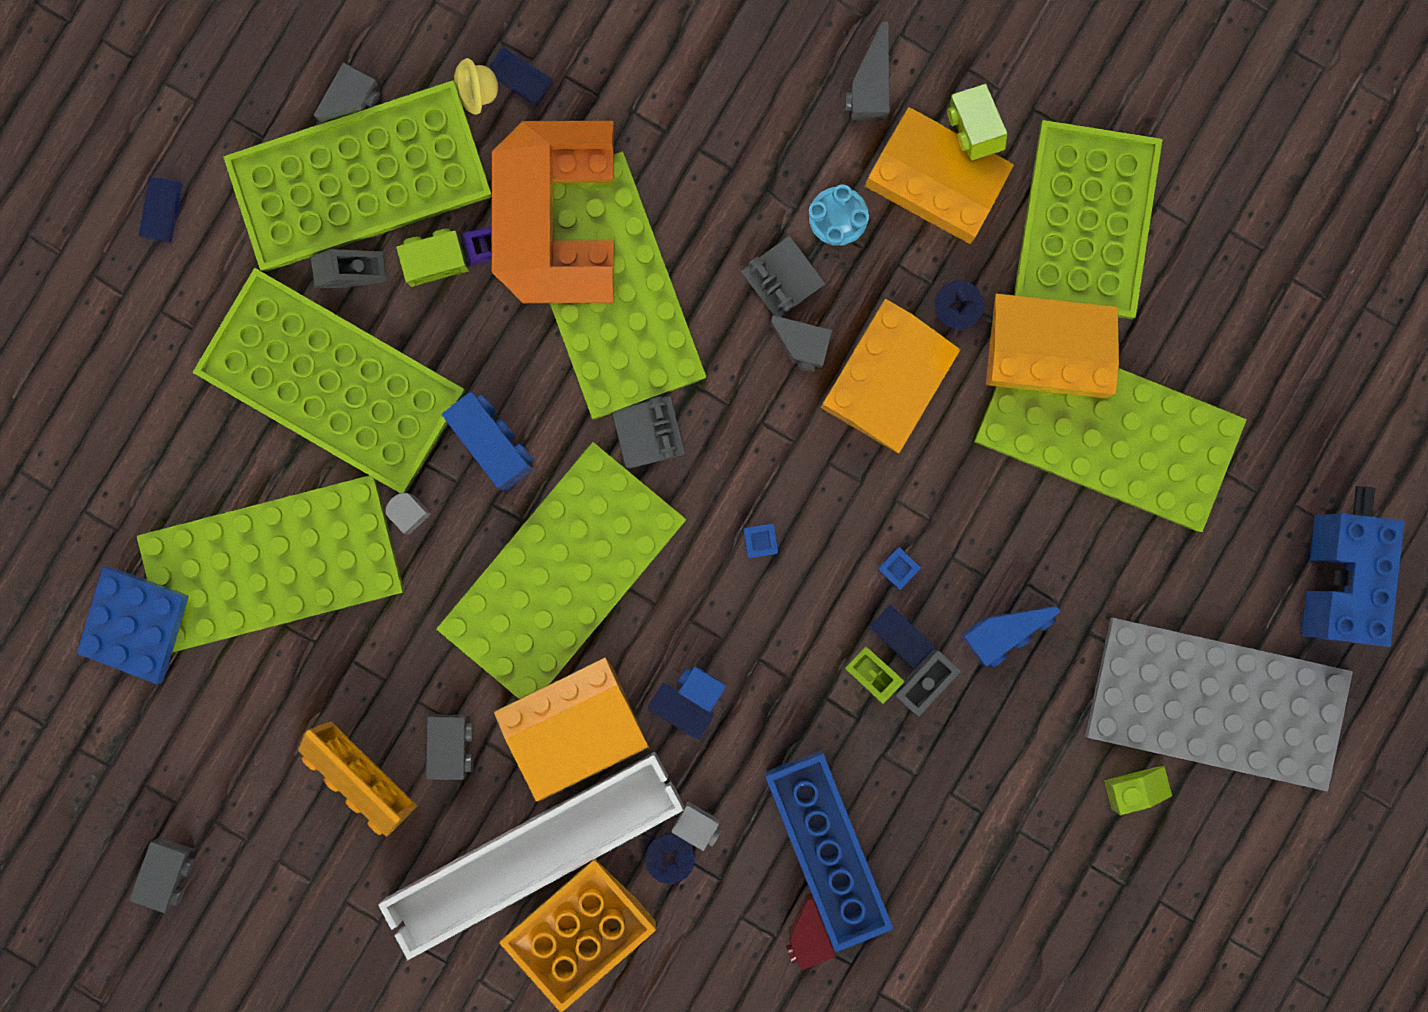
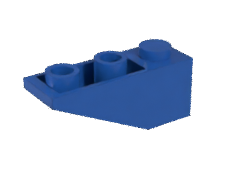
M1049 606L985 617L960 636L981 665L987 667L991 664L992 667H995L1008 657L1005 653L1015 646L1019 649L1031 641L1032 637L1030 634L1038 628L1043 631L1057 621L1055 616L1061 611L1058 607Z

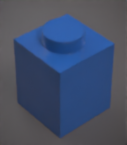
M696 665L692 671L686 668L677 682L678 685L682 686L678 692L679 694L708 712H711L726 687L725 683Z

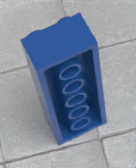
M821 750L764 772L835 952L893 930L823 752Z

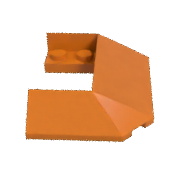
M522 121L492 151V273L523 304L614 303V241H553V183L614 182V121Z

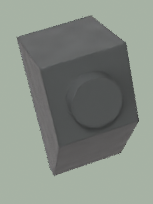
M342 63L313 116L320 124L374 107L380 99L381 93L379 91L381 88L371 77Z
M330 249L311 257L315 288H347L386 282L383 252Z
M773 315L770 326L790 360L798 364L797 368L808 372H815L816 368L822 369L832 330Z

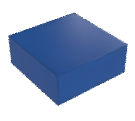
M773 523L743 528L748 558L778 554Z
M897 547L877 569L898 590H901L921 567L900 547Z

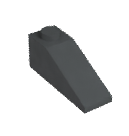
M888 22L881 23L852 82L850 92H845V111H850V121L887 120L889 115Z

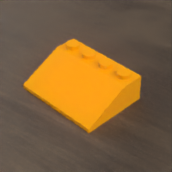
M908 107L871 171L865 187L971 244L989 214L1014 164L996 154L971 161L967 151H962L959 146L958 133Z
M995 294L986 385L1098 398H1109L1116 395L1119 367L1118 307Z
M885 299L820 408L899 454L961 349L911 313Z
M606 658L494 712L503 736L537 802L649 748L615 670Z
M331 721L311 728L304 734L298 749L303 755L301 759L304 764L314 771L317 769L325 777L323 781L334 792L339 790L347 798L345 802L348 807L355 813L359 814L361 812L369 820L367 822L368 826L378 835L382 833L386 837L390 835L417 807Z
M594 859L500 940L499 943L560 1012H563L656 931V920L616 878Z

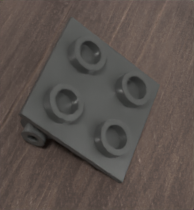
M790 236L760 258H754L749 262V266L741 271L771 313L778 317L785 315L825 285V282Z
M671 396L652 398L648 402L631 405L612 412L626 469L685 455Z

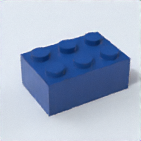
M469 392L441 415L496 487L507 491L534 470L530 464L534 459L520 443L515 445L512 438L516 435L506 422H503L502 419L496 420L493 415L497 411L490 401L482 394L477 396L473 392Z

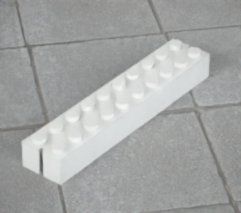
M656 752L645 756L386 897L379 904V907L391 930L396 928L402 921L404 922L405 926L401 927L394 936L407 960L683 811L684 804L671 781L665 783L668 779V774Z

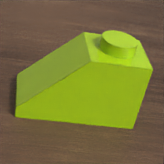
M1163 765L1104 780L1111 809L1119 815L1151 808L1172 796L1165 766Z

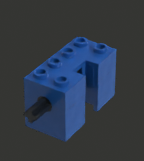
M1356 486L1353 514L1337 513L1315 516L1310 561L1344 565L1343 570L1335 571L1334 585L1342 587L1341 592L1306 591L1301 636L1391 647L1404 521L1372 517L1375 488Z

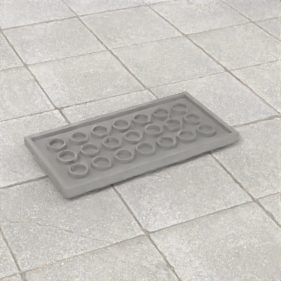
M1110 618L1085 737L1328 791L1353 671Z

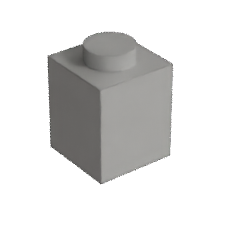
M687 801L671 832L704 851L707 844L710 846L714 845L721 830L717 828L719 819Z

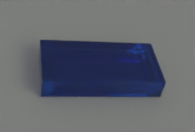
M503 46L488 67L494 72L497 81L536 107L553 84V79Z
M149 177L139 230L140 237L172 243L182 183Z
M891 604L869 625L912 668H915L935 647Z
M663 681L647 709L695 739L700 740L715 713L703 709Z

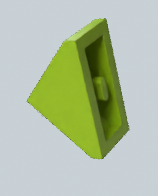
M867 647L845 668L882 704L905 682Z

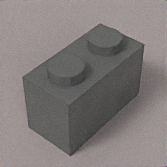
M933 649L904 680L905 682L893 695L919 717L961 671L939 650Z
M431 715L427 717L426 779L464 780L468 777V772H472L473 753H468L469 741H473L474 723H469V715Z
M162 837L151 841L129 901L162 913L169 911L174 906L177 907L184 895V888H181L184 878L190 875L195 864V859H192L195 849Z

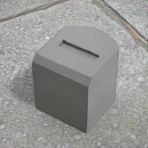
M402 493L393 497L389 501L385 512L403 534L413 532L431 515L415 495Z

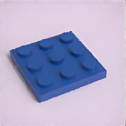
M102 567L77 654L155 684L163 683L189 596L113 567Z

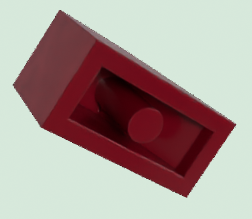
M812 893L805 895L789 933L791 944L786 946L792 964L798 962L801 971L836 957Z

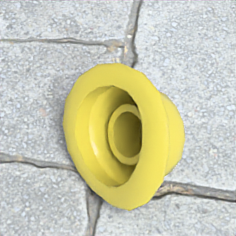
M469 58L463 59L456 67L454 82L462 105L468 112L474 115L479 114L483 105L493 102L498 94L497 78L490 68L483 65H475Z

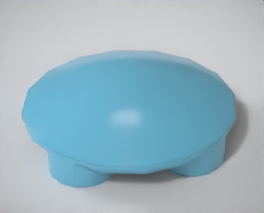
M838 185L822 191L809 207V224L813 233L821 241L831 245H847L856 241L864 233L869 221L868 208L864 199L847 185Z

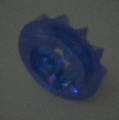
M950 282L939 291L936 297L935 311L940 321L951 329H966L974 325L983 313L984 300L982 294L976 286L969 282ZM956 293L961 302H971V304L963 308L962 317L957 309H947V307L955 303Z
M675 834L661 835L652 841L647 849L645 857L646 867L651 876L659 882L666 884L678 883L684 880L693 869V849L687 841ZM678 848L675 859L680 867L670 863L662 869L665 857L660 850L670 854Z

